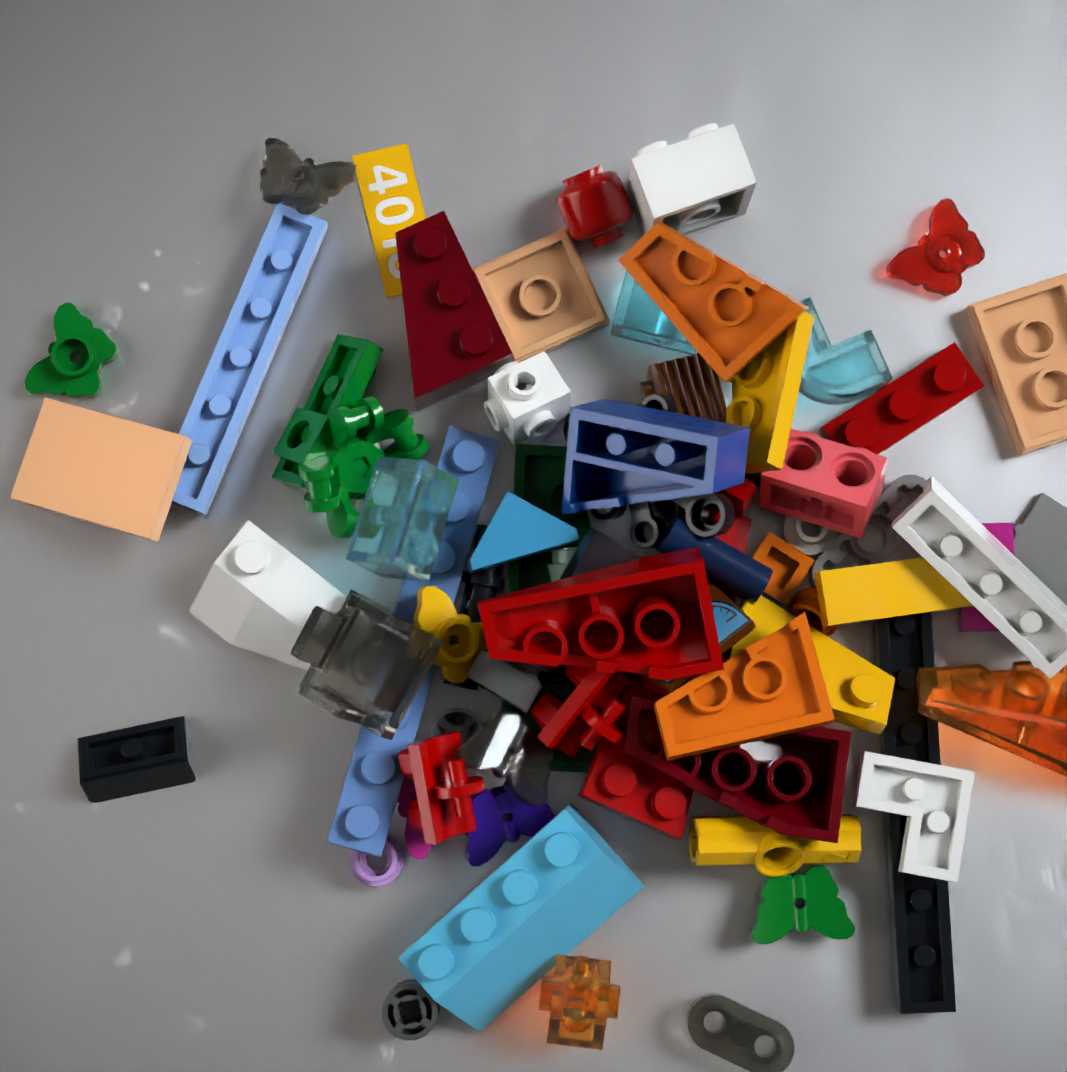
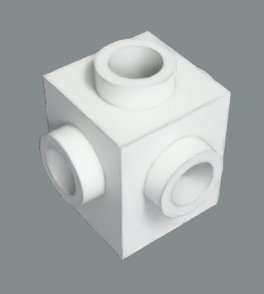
M543 351L520 363H507L500 367L494 375L488 377V400L484 402V409L496 431L504 429L512 444L516 445L527 439H540L549 434L556 425L564 422L570 414L571 391L546 352Z

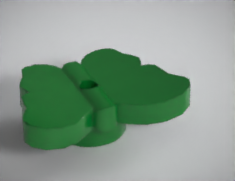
M64 303L58 307L54 316L53 326L56 342H52L49 345L48 352L50 356L37 362L29 370L25 378V388L32 395L49 394L60 397L66 393L71 398H93L101 391L102 384L98 375L102 371V364H108L115 359L117 347L102 329L95 328L92 321L81 315L72 303ZM74 355L80 356L77 362H71Z
M814 865L809 867L803 875L766 876L760 891L763 901L757 905L756 920L750 932L752 940L759 944H769L780 940L793 928L798 932H806L809 930V927L823 936L832 939H848L853 936L855 927L847 916L844 902L837 897L839 888L833 881L829 870L821 865ZM798 898L804 900V905L801 908H797L795 905V901Z

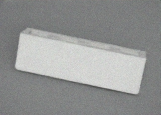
M931 476L923 483L924 492L892 522V528L1051 679L1067 665V606Z

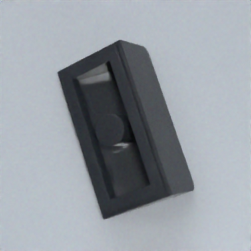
M184 716L78 738L80 785L88 800L92 803L196 781L195 765Z

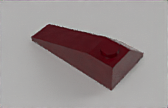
M635 696L630 697L622 751L624 754L780 835L838 843L851 731L817 727L667 761L654 711V704L658 700Z

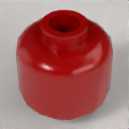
M599 165L562 181L565 189L560 191L556 200L572 239L576 241L591 239L594 247L597 248L624 236L620 226L631 220L633 208L618 173L614 171L604 172L602 166Z

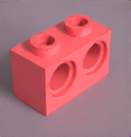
M791 429L782 470L761 473L759 507L862 539L883 491L887 457L874 454L865 448L851 447L824 439L811 432Z

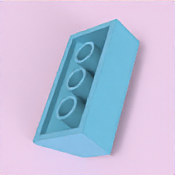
M570 802L411 944L398 959L435 1002L478 1032H481L644 887V884Z

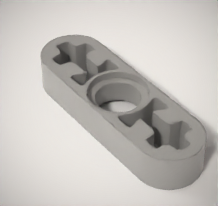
M904 475L891 483L881 493L869 522L879 525L886 534L885 547L880 552H867L860 547L857 537L841 533L810 567L809 583L811 588L816 589L814 573L824 571L822 568L824 563L834 567L848 555L847 552L839 548L842 543L846 544L850 554L857 560L867 565L882 563L904 539L892 528L893 521L886 515L877 512V508L881 505L884 512L888 514L902 499L897 492L898 489L905 493L915 489L921 495L924 492L923 483L927 480L917 475ZM856 561L850 567L859 566V564Z

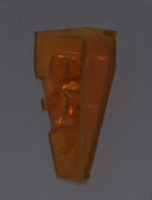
M1031 661L1013 662L1011 670L989 671L980 664L918 669L916 679L918 711L920 714L1067 777V665L1051 679L1039 668H1034Z

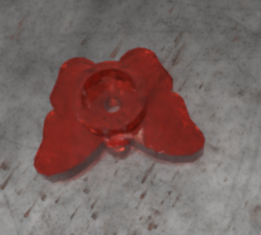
M946 198L940 200L932 209L929 217V232L919 239L917 246L906 248L895 255L887 264L886 273L888 277L904 280L912 286L923 284V288L927 292L950 296L957 292L962 285L961 273L967 268L979 264L985 257V251L976 234L968 230V223L958 212L953 200ZM939 251H944L946 257H941Z

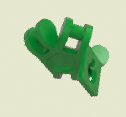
M371 396L359 399L352 409L346 406L332 408L328 411L327 415L301 407L297 408L274 448V454L298 464L299 477L301 480L307 481L309 486V492L304 495L305 508L313 513L326 512L327 525L334 537L350 538L353 533H357L363 540L376 541L380 538L384 529V516L375 496L377 489L388 469L419 459L427 452L429 443L424 435L414 432L412 428L414 419L407 409H396L384 414L378 400ZM309 424L308 431L312 435L307 444L302 442L298 447L293 448L295 436L303 426ZM393 438L395 440L384 450L378 444V442ZM349 498L356 499L354 508Z

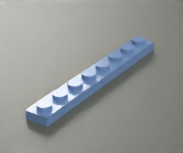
M449 425L327 843L379 858L382 855L404 775L401 774L398 754L400 751L407 749L408 744L414 743L436 667L434 663L422 664L415 662L409 654L410 631L416 627L413 616L417 607V591L422 586H435L444 591L454 605L501 440Z

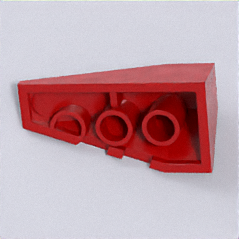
M699 547L642 557L478 602L489 659L553 667L561 664L594 668L596 672L611 674L619 671L648 675L649 678L673 680L724 670L704 560Z

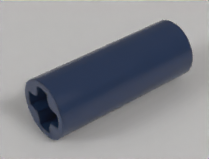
M678 515L669 524L657 547V551L660 553L699 547L704 560L707 580L751 605L759 599L773 572L771 568L715 536L702 537L696 535L690 530L686 520Z

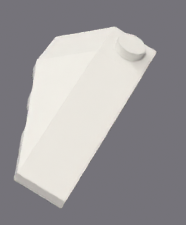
M249 520L214 562L189 610L191 614L231 645L371 693L389 632L387 627Z

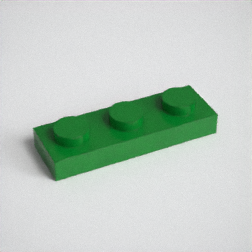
M337 334L305 403L304 409L327 415L330 409L338 406H346L349 409L354 408L355 403L362 398L367 385L372 381L376 372V365L384 349L369 340ZM309 424L299 430L295 436L293 448L298 447L302 442L307 444L312 435L308 431ZM280 458L272 478L287 486L309 492L308 482L301 480L299 477L298 464Z

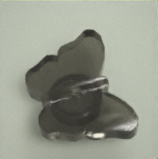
M268 138L265 141V155L262 160L263 169L260 170V196L267 203H282L295 208L302 215H310L326 205L330 197L338 195L345 186L356 179V165L351 162L338 161L316 165L315 161L311 158H306L302 161L292 147L277 138Z
M506 707L498 710L483 722L481 729L474 731L469 739L455 750V757L463 758L465 768L472 770L490 769L495 777L499 779L506 778L513 794L528 806H540L548 801L547 784L551 772L547 764H550L553 760V751L537 737L542 728L530 730L528 726L520 725L519 715L514 709ZM510 747L513 749L514 755H511V754H510V752H509V748H510Z

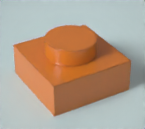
M770 531L765 535L752 556L753 559L773 570L771 578L762 594L782 607L788 604L815 561Z

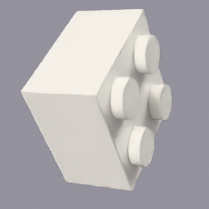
M716 123L700 126L692 130L687 135L688 139L671 145H668L666 141L654 142L641 148L636 153L637 157L631 158L626 192L642 235H645L656 223H664L681 234L687 235L746 214L757 181L734 123L718 128Z

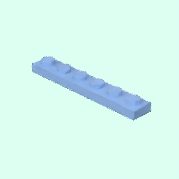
M277 202L179 431L180 435H184L193 441L172 503L202 515H207L328 229L326 220Z

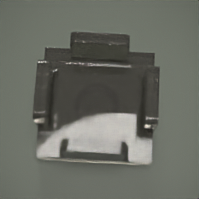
M351 589L338 612H333L320 606L314 607L291 650V655L301 661L310 663V667L299 686L301 688L298 693L334 716L358 723L378 736L392 740L444 641L362 593Z

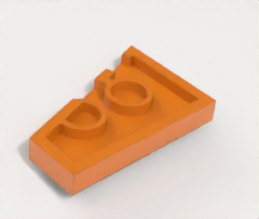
M656 223L618 260L724 383L737 375L809 309L808 306L664 223Z
M805 612L789 621L784 627L764 639H759L746 647L741 653L724 662V670L701 674L654 704V711L667 761L830 725L835 720Z

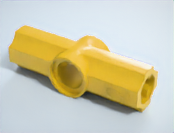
M841 814L839 838L836 844L780 835L745 816H693L688 828L691 863H695L696 866L755 864L759 873L771 877L785 876L793 873L803 863L858 862L862 851L861 826L858 816H852V814Z

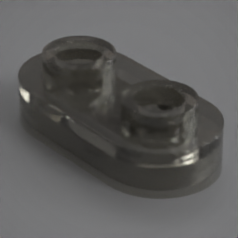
M718 993L700 996L688 1009L686 1016L687 1030L693 1041L702 1049L750 1072H783L791 1063L794 1055V1041L790 1032L779 1021ZM718 1011L723 1015V1025L717 1031H709L704 1027V1018L709 1012ZM762 1035L772 1037L774 1043L772 1051L766 1055H759L754 1050L756 1039Z

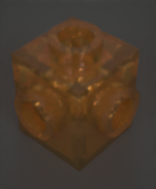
M556 954L553 977L542 976L539 1010L549 1011L546 1043L602 1050L607 1018L617 1019L620 998V985L610 984V960Z

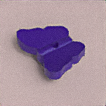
M519 773L513 774L505 780L503 786H497L490 790L485 788L483 791L471 795L477 830L466 833L467 846L465 857L471 866H481L497 854L506 840L511 843L519 840L520 834L532 837L556 816L546 800L542 798L538 789L524 775Z

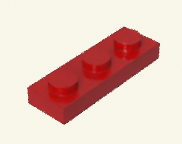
M954 342L825 424L819 431L825 439L851 447L865 448L879 455L981 390L984 384Z

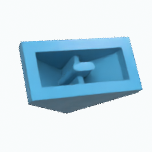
M507 491L467 563L470 574L547 552L551 549L574 544L579 540L577 529Z

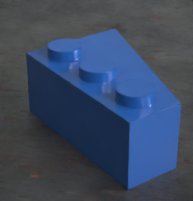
M608 399L570 407L561 515L648 501L656 502L713 494L742 484L745 479L750 428Z

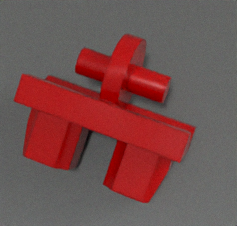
M567 665L564 675L577 687L566 701L553 692H549L540 698L531 710V714L542 728L537 737L548 748L553 749L555 747L571 757H574L582 746L592 751L602 737L618 744L625 736L622 729L615 723L626 709V706L620 702V699L635 680L626 672L615 671V674L596 672L594 668Z
M446 732L408 744L407 749L400 751L398 758L401 774L405 775L407 779H414L417 799L412 800L408 808L410 826L414 830L423 832L425 844H439L450 837L477 830L471 795L483 791L485 786L483 777L467 776L460 732Z

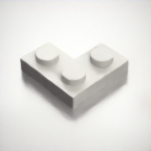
M862 751L852 806L907 816L898 872L958 883L975 771Z

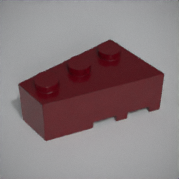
M444 211L395 233L413 394L418 411L487 380L500 367L513 362V353Z

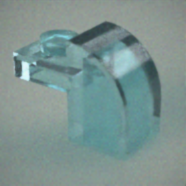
M811 298L799 301L808 306L809 309L806 312L814 316L799 387L801 394L822 404L842 405L871 395L888 385L893 377L872 330L831 345Z

